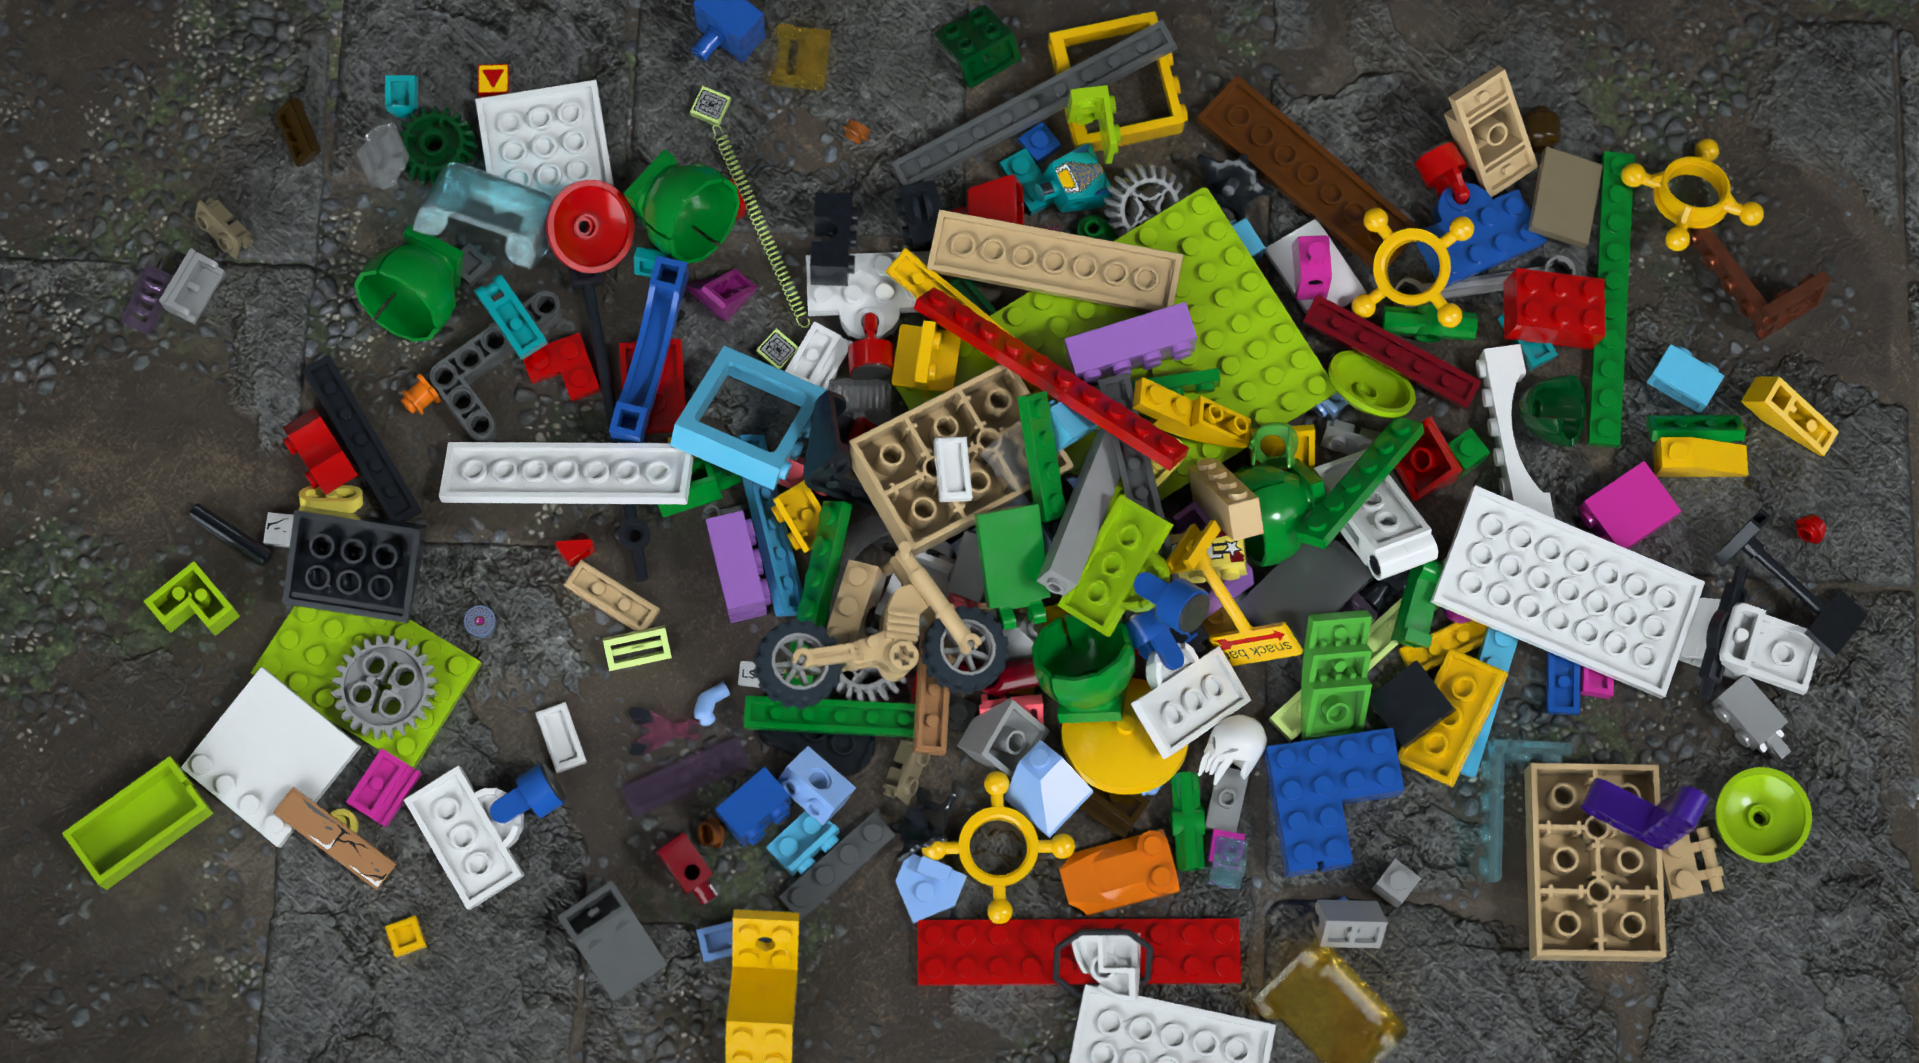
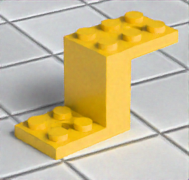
M734 909L732 973L726 1018V1063H792L793 1029L798 983L799 913ZM769 937L773 941L762 942L759 940V938Z

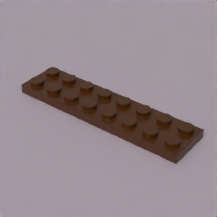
M1238 75L1231 80L1197 117L1196 122L1238 157L1246 153L1249 166L1253 167L1258 174L1309 217L1319 221L1327 232L1371 269H1373L1376 252L1384 240L1378 232H1371L1364 225L1363 218L1369 209H1383L1388 216L1387 225L1393 233L1408 228L1421 229ZM1412 242L1406 243L1395 250L1389 259L1388 268Z

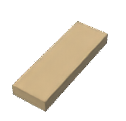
M583 560L579 561L564 583V588L633 631L650 628L660 613V608Z

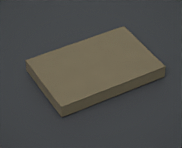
M1546 146L1542 151L1528 231L1583 249L1588 246L1603 165Z

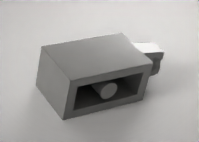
M1742 676L1711 702L1715 707L1713 709L1715 715L1723 723H1729L1736 731L1735 737L1744 747H1750L1752 751L1758 749L1762 754L1767 751L1776 762H1780L1791 752L1781 739L1785 736L1781 728L1788 723L1787 719L1749 676Z

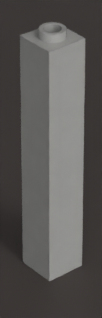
M1101 427L1095 434L1037 578V582L1046 586L1050 592L1065 596L1078 585L1121 476L1111 433Z

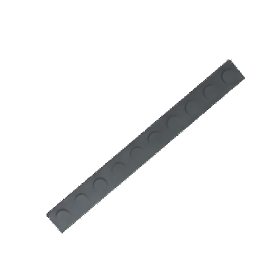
M1162 19L891 163L903 186L928 181L1065 109L1068 105L1071 89L1108 86L1177 50V45Z

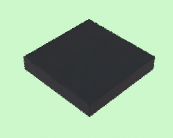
M1417 660L1371 694L1369 698V703L1388 728H1393L1395 737L1405 749L1456 711Z

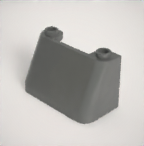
M1336 538L1325 549L1303 543L1294 556L1279 563L1249 593L1244 591L1234 600L1251 626L1257 627L1285 622L1300 646L1304 647L1308 616L1310 614L1339 612L1350 600L1356 597L1358 592L1361 593L1372 582L1374 576L1370 572L1368 565L1365 566L1355 552ZM1295 656L1275 660L1285 668Z

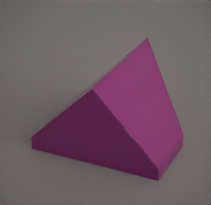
M736 268L724 275L687 282L686 289L725 323L758 288Z

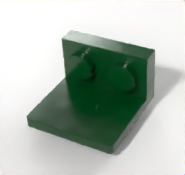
M986 5L973 9L970 13L935 32L936 39L957 60L964 82L970 89L1022 60L1013 32Z

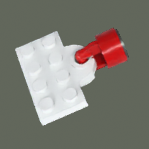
M929 251L911 252L928 265ZM901 252L850 254L855 255V273L849 274L848 286L811 285V255H806L808 316L839 315L841 326L848 337L852 336L858 340L848 347L849 375L853 379L862 383H880L890 379L893 375L895 347L893 343L884 340V338L890 334L893 336L899 326L901 313H918L914 309L916 298L885 272Z

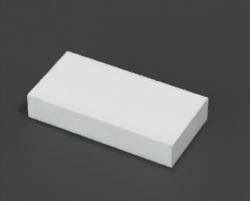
M967 437L935 438L933 444L939 502L971 501L973 496Z
M566 702L535 713L556 773L587 763Z

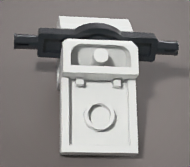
M1744 566L1735 567L1732 583L1726 582L1721 599L1699 598L1678 660L1700 667L1698 675L1703 680L1697 698L1703 701L1711 700L1714 684H1720L1723 676L1737 680L1742 675H1746L1805 695L1808 691L1820 647L1804 634L1807 628L1766 615V610L1745 603L1747 590L1743 587L1749 569Z

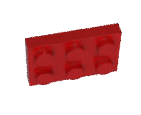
M681 338L671 340L646 434L673 432L676 421L686 407ZM637 342L619 343L622 390Z

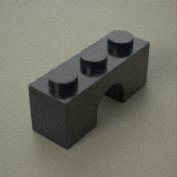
M816 193L814 210L815 236H826L832 239L823 242L812 241L810 257L811 285L848 286L849 274L855 273V255H850V251L857 248V231H852V225H858L859 207L853 206V194Z

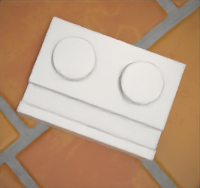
M814 321L785 372L820 386L827 391L846 360L848 347L853 342L842 338L841 335Z

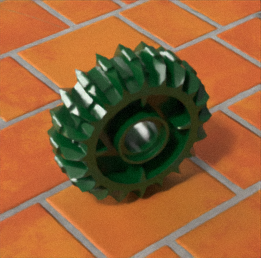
M435 105L432 108V113L427 114L426 109L423 107L420 110L421 116L419 117L410 113L411 123L401 122L400 125L403 131H396L395 137L398 142L393 144L394 151L398 152L394 157L397 163H401V172L404 174L409 172L408 177L412 182L419 178V183L423 187L429 180H431L433 188H437L439 181L442 180L445 186H449V178L451 177L460 181L459 171L469 173L470 168L467 163L475 161V156L472 152L477 150L476 143L472 142L476 137L474 131L469 130V122L466 120L461 122L462 117L458 112L451 116V111L447 107L442 113H439L438 107ZM433 143L443 144L437 151L428 150L429 146Z

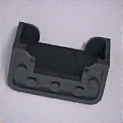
M827 390L815 401L803 469L805 485L810 489L877 512L852 469L849 447L845 444L855 419L842 414L847 407L845 397Z

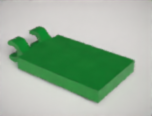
M1032 502L974 513L986 607L989 609L996 608L997 623L1000 622L1004 630L1016 628V619L1012 609L1027 607L1028 621H1033V624L1047 622L1042 599L1051 597L1050 591L1046 586L1037 582L1046 558L1039 504Z

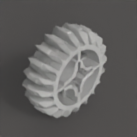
M1147 163L1144 169L1141 164H1135L1134 173L1129 168H1124L1126 177L1122 179L1119 176H1115V181L1118 185L1116 188L1113 186L1108 187V191L1113 195L1112 197L1104 198V202L1111 206L1104 210V213L1107 217H1111L1108 225L1111 228H1116L1115 234L1121 237L1136 228L1135 226L1138 223L1142 224L1145 220L1161 213L1160 205L1164 198L1165 206L1163 211L1186 198V195L1179 192L1183 186L1179 181H1175L1176 176L1172 172L1166 173V168L1163 166L1155 168V165L1152 163ZM1145 183H1155L1153 186L1149 185L1145 190L1137 191L1135 189L1136 187ZM1129 197L1130 206L1126 210L1127 215L1125 216V203ZM1138 197L1147 202L1152 212L1142 206L1143 203L1138 200Z
M873 620L869 628L865 622V633L868 637L879 633L878 621ZM870 667L853 671L854 677L850 681L847 679L845 671H843L839 675V681L835 690L839 695L846 693L845 698L848 701H853L856 697L857 701H866L868 697L870 702H877V696L880 695L884 701H888L889 696L887 692L892 690L895 694L899 693V689L895 684L897 682L905 684L907 679L904 676L898 681H888L882 677L879 669ZM873 677H882L874 683L867 684Z

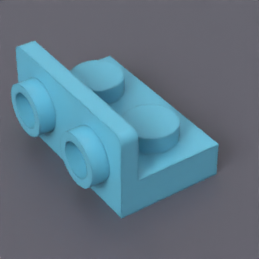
M805 810L766 849L792 877L797 872L802 875L815 863L813 857L821 850L826 853L839 841L836 837L839 834V828L830 821L823 826Z

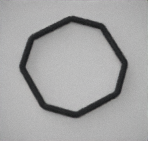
M1081 929L1054 947L1053 980L1078 997L1083 996L1084 990H1078L1060 978L1059 968L1060 950L1081 936H1129L1147 949L1145 976L1139 979V987L1151 979L1153 947L1129 929Z

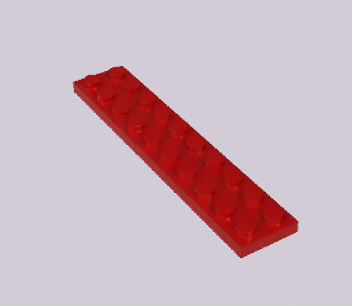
M1239 918L1009 920L1004 924H996L991 920H918V986L1059 985L1053 980L1054 947L1081 929H1129L1134 933H1140V937L1153 947L1151 979L1144 985L1241 984ZM1072 943L1060 950V978L1070 985H1100L1090 973H1083L1075 958ZM1141 946L1140 979L1145 976L1147 949Z

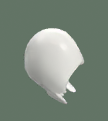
M1240 714L1223 718L1212 730L1204 750L1205 755L1202 757L1198 775L1201 776L1204 770L1205 772L1210 770V775L1215 773L1213 784L1216 785L1231 763L1241 769V778L1245 780L1266 749L1267 737L1262 725L1256 719Z

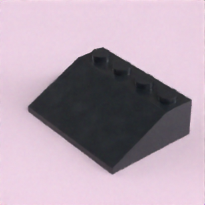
M306 506L295 509L282 604L409 623L423 558L427 525Z

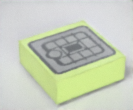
M702 86L690 111V115L709 124L719 126L731 102V98Z
M776 328L756 349V354L769 365L783 370L792 360L799 347Z

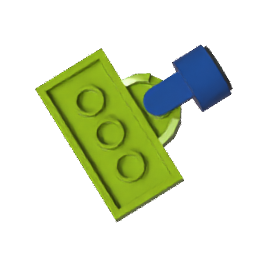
M1120 494L1097 534L1078 585L1065 596H1062L1057 606L1108 637L1112 635L1126 609L1137 613L1148 611L1156 606L1158 620L1181 634H1188L1196 630L1206 618L1210 607V599L1206 591L1184 578H1178L1170 583V570L1166 560L1158 554V551L1173 524Z

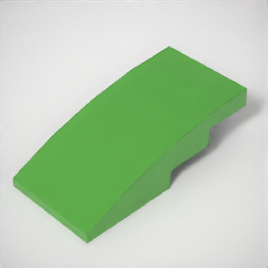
M1368 610L1310 614L1308 616L1301 684L1302 741L1363 732L1372 683L1367 678L1372 650L1367 644L1372 616Z

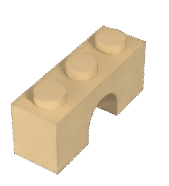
M848 560L828 623V631L826 632L830 637L833 636L836 639V645L849 644L868 637L865 633L866 617L871 606H878L887 578L878 566Z

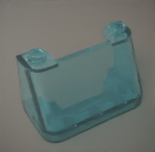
M454 162L448 164L440 171L416 215L412 230L434 236L445 230L449 217L508 236L505 247L507 258L512 263L531 270L546 255L549 247L546 235V217L550 204L555 197L548 192Z

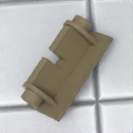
M209 198L205 203L201 200L198 201L194 217L198 226L203 231H207L216 240L222 251L228 252L234 260L238 259L240 247L247 249L253 244L252 234L238 220L230 225L227 224L228 221L233 219V215L219 200Z
M910 737L900 741L893 759L895 763L902 764V768L890 767L882 786L885 796L893 799L896 796L906 805L909 804L911 797L917 792L918 779L923 767L928 764L930 754L912 753L913 738Z

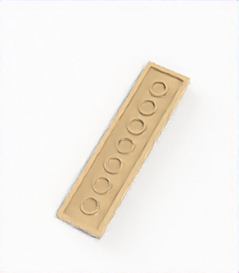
M939 210L927 270L942 275L1150 313L1174 305L1183 254Z

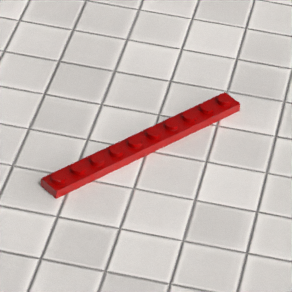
M933 287L916 299L915 310L1036 387L1047 391V394L1170 471L1186 458L1189 447L1178 441L1175 437L1160 430L1150 421L1141 418L1123 404L1114 401L1096 387L1076 377L1072 372L1049 360L1045 355L1038 353L1020 339L1011 336L996 324L976 314L972 309L957 302L945 292Z

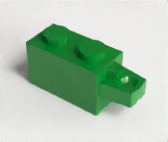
M701 458L693 459L688 503L658 504V507L664 518L723 499L721 491L742 482L741 476Z

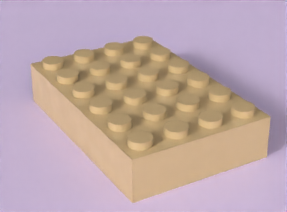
M1000 364L848 442L852 469L898 548L901 542H909L911 544V553L915 557L974 526V513L1004 508L1022 494L1032 496L1017 400L1018 396L1029 394L1030 391L1021 376ZM967 437L973 496L971 501L939 502L933 444L935 438ZM1064 449L1057 453L1060 478L1063 475L1069 474L1074 467Z
M1531 763L1524 770L1530 960L1658 962L1666 957L1662 850L1641 842L1581 809V805L1594 778H1601L1656 806L1660 803L1659 765Z

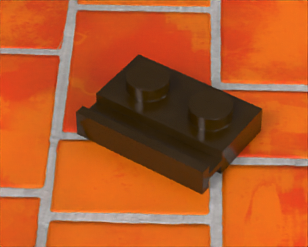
M1085 782L1092 789L1093 793L1079 809L1115 835L1124 839L1144 812L1150 800L1140 793L1128 795L1109 793Z

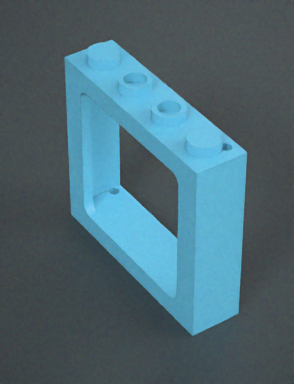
M723 346L676 421L670 445L774 490L780 479L786 480L792 467L790 461L799 458L804 443H802L803 439L809 440L815 401L826 389L727 346ZM727 376L801 407L776 451L768 452L699 422Z

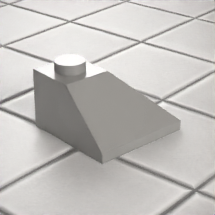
M1007 699L973 718L957 746L975 761L992 771L1005 773L1011 781L1018 762L1040 740L1044 742L1050 730L1014 700Z

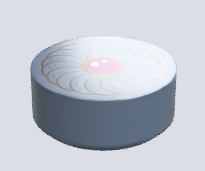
M474 606L464 616V626L467 632L475 638H486L496 628V617L492 610L486 606Z

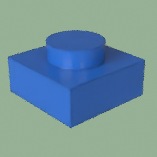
M1043 121L1018 138V143L1023 149L1026 148L1036 165L1061 148L1060 142Z

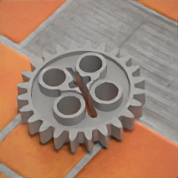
M377 636L376 645L373 646L365 639V649L361 651L354 645L353 651L355 656L353 658L345 654L343 655V658L348 663L347 666L336 667L342 674V677L332 679L335 685L340 686V689L332 691V695L335 698H342V700L338 701L335 707L337 710L346 709L341 715L342 719L347 721L353 718L350 724L353 730L362 725L361 733L365 737L371 730H373L374 737L377 740L380 739L383 731H386L390 740L393 739L394 730H398L403 736H406L405 726L410 725L413 729H418L415 719L418 717L426 721L427 717L422 712L423 709L434 708L432 703L428 701V698L437 697V692L429 687L437 684L438 681L435 677H428V675L433 673L435 669L432 665L423 666L429 658L426 654L417 657L420 650L417 645L407 650L408 641L406 639H403L399 645H396L395 637L390 636L388 643L384 644L381 636ZM380 660L385 663L384 669L380 673L372 674L369 672L370 665L373 662ZM398 662V666L394 669V671L391 674V667L393 663ZM403 673H413L414 679L412 683L406 686L398 683L399 677ZM388 682L392 687L391 690H384L382 693L378 688L379 685H386ZM367 689L371 691V698L367 702H356V696L361 690ZM379 701V708L377 712L372 713V709L376 706V704ZM390 702H400L401 708L398 713L394 715L386 714L385 709Z

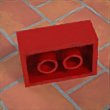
M1516 268L1503 282L1504 339L1541 344L1549 343L1558 346L1592 350L1606 336L1604 279Z

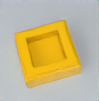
M416 915L385 926L396 958L427 947Z

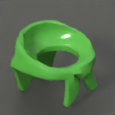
M1270 422L1260 426L1254 432L1249 443V449L1252 451L1251 465L1255 466L1257 459L1260 464H1266L1275 468L1290 469L1294 466L1299 442L1297 432L1293 427L1285 422ZM1267 435H1277L1285 442V450L1279 456H1268L1261 450V440Z

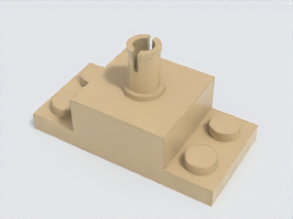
M1499 65L1449 97L1452 109L1444 113L1453 141L1456 143L1468 167L1475 171L1480 187L1486 190L1490 197H1493L1538 168L1504 68Z

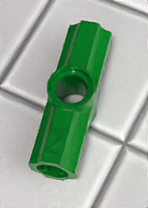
M1421 305L1416 308L1384 306L1381 328L1397 336L1415 337L1417 341L1438 342L1442 339L1474 341L1478 318L1476 313L1462 312L1461 322L1456 327L1446 328L1439 323L1437 318L1438 310L1434 305Z
M1193 772L1176 773L1171 778L1172 808L1170 809L1171 835L1175 839L1176 870H1204L1202 835L1205 834L1204 809L1200 806L1198 773Z

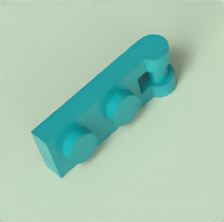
M498 274L492 278L493 282L485 287L479 286L474 289V292L522 361L548 343L504 277ZM501 292L503 297L494 302L491 297Z

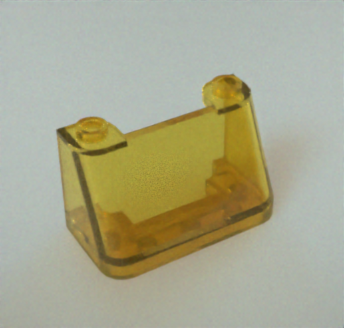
M1318 938L1253 999L1257 1004L1258 1012L1267 1020L1271 1018L1280 1020L1282 1018L1323 1063H1379L1408 1034L1407 1027L1402 1020L1332 947H1319Z

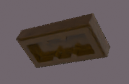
M291 98L275 113V117L296 167H305L321 152V148L300 98Z

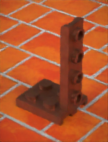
M1710 227L1687 229L1690 235L1689 245L1693 248L1696 247L1702 255V261L1706 268L1715 272L1720 279L1723 290L1728 295H1732L1738 302L1742 315L1747 319L1750 318L1754 323L1753 333L1759 341L1818 307L1831 283V278L1825 271L1816 276L1809 274L1798 282L1796 288L1791 291L1788 289L1780 291L1773 297L1772 302L1768 304Z

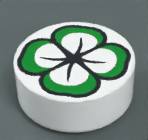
M946 541L927 550V554L937 558L940 555L951 558L954 552L951 544Z

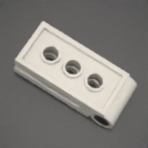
M1367 449L1313 469V472L1323 480L1326 496ZM1390 475L1383 480L1340 531L1365 566L1368 565L1370 572L1377 580L1385 579L1438 558V548L1431 534L1432 529Z

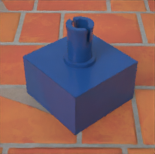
M696 0L693 3L696 27L705 34L691 47V51L703 62H706L707 58L720 45L743 63L766 37L764 14L747 0Z

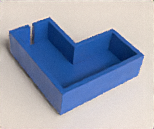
M1393 728L1267 746L1263 755L1285 878L1314 874L1318 869L1317 862H1322L1319 865L1320 872L1347 869L1353 863L1343 805L1399 797L1404 791Z

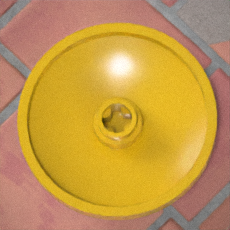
M1136 678L1129 680L1122 721L1062 723L1061 742L1065 758L1071 768L1093 787L1115 794L1144 793L1165 784L1182 766L1187 754L1188 744L1173 755L1163 759L1131 706L1132 702L1151 690L1148 681Z

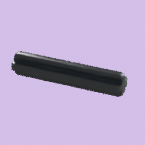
M195 504L190 510L188 516L191 520L253 561L264 566L270 560L272 553L268 548L201 504Z

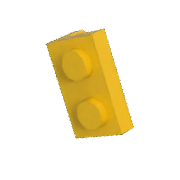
M802 481L773 498L776 505L770 508L778 522L781 524L786 521L792 531L787 534V537L794 549L797 551L802 548L803 552L806 553L812 549L822 507L812 490Z

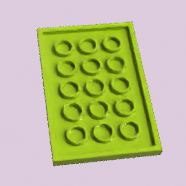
M294 606L251 671V674L254 676L261 667L266 668L329 721L379 751L381 748L415 769L482 663L410 619L409 623ZM377 636H381L384 644L388 643L390 636L395 637L396 645H399L403 639H406L408 641L407 650L417 645L420 649L417 657L426 654L429 658L423 666L432 665L435 669L428 677H435L438 681L437 684L429 687L437 692V697L428 698V701L432 703L434 708H424L422 711L427 720L425 721L417 717L415 722L418 729L415 730L410 725L405 726L406 736H403L398 730H394V736L391 740L387 736L386 731H383L380 739L377 740L374 737L373 730L366 737L363 736L361 733L362 725L353 730L350 727L353 718L344 721L341 717L346 709L337 710L335 704L342 700V698H335L332 695V691L340 689V686L335 685L332 679L342 677V674L336 667H346L348 664L343 655L345 654L353 658L355 656L353 651L354 645L362 651L365 649L364 640L367 639L373 646L376 645ZM380 660L373 662L370 665L369 672L372 674L380 673L384 669L385 663ZM398 662L393 663L391 667V674L394 671V669L398 666ZM411 672L403 673L399 677L398 683L403 686L409 685L414 679V674ZM387 682L386 685L380 684L378 688L383 693L384 690L390 691L392 687ZM367 689L361 690L356 696V702H367L371 698V691ZM379 701L376 704V706L372 709V713L377 712L379 708ZM398 701L390 702L386 706V714L394 715L398 713L401 703Z

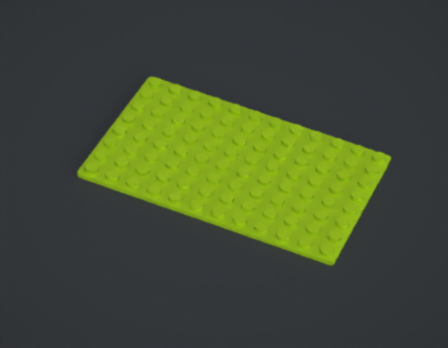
M1207 188L1197 190L1113 241L1183 254L1174 305L1186 302L1197 335L1195 351L1191 352L1190 357L1179 361H1173V358L1162 360L1160 366L1149 370H1143V367L1133 369L1130 374L1131 381L1139 380L1142 377L1147 379L1219 368L1220 387H1215L1214 392L1196 394L1195 390L1183 392L1184 396L1193 401L1203 396L1251 419V429L1259 428L1263 424L1270 422L1289 423L1335 394L1336 390L1327 372ZM1030 291L989 317L1015 338L1020 339L1030 348L1045 355L1049 360L1065 370L1070 371L1065 355V338L1147 314V312ZM961 339L954 388L998 365L980 350ZM895 386L909 410L923 404L926 400L921 389ZM924 391L927 401L943 394L942 392ZM1139 412L1141 418L1151 422L1150 416ZM1100 426L1095 431L1064 449L1074 465L1070 473L1080 474L1090 446ZM1164 431L1168 435L1178 438L1184 445L1189 447V450L1179 467L1158 488L1160 501L1190 483L1188 466L1196 465L1198 461L1206 458L1217 459L1223 463L1246 448L1203 443ZM1121 476L1100 529L1119 495L1121 494L1126 497ZM1045 523V524H1046V526L1049 528V527H1051V524H1052V523Z

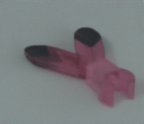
M633 708L629 711V715L635 723L653 731L633 743L629 751L632 756L649 754L669 742L673 737L687 738L691 741L700 738L697 733L695 735L687 734L689 726L700 725L696 720L672 724L663 717L643 708Z

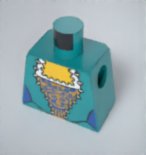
M1090 143L1053 161L1043 174L1045 182L1035 185V194L1038 200L1043 202L1053 198L1058 210L1062 213L1103 207L1106 205L1104 198L1112 197L1113 195L1108 191V187L1111 185Z

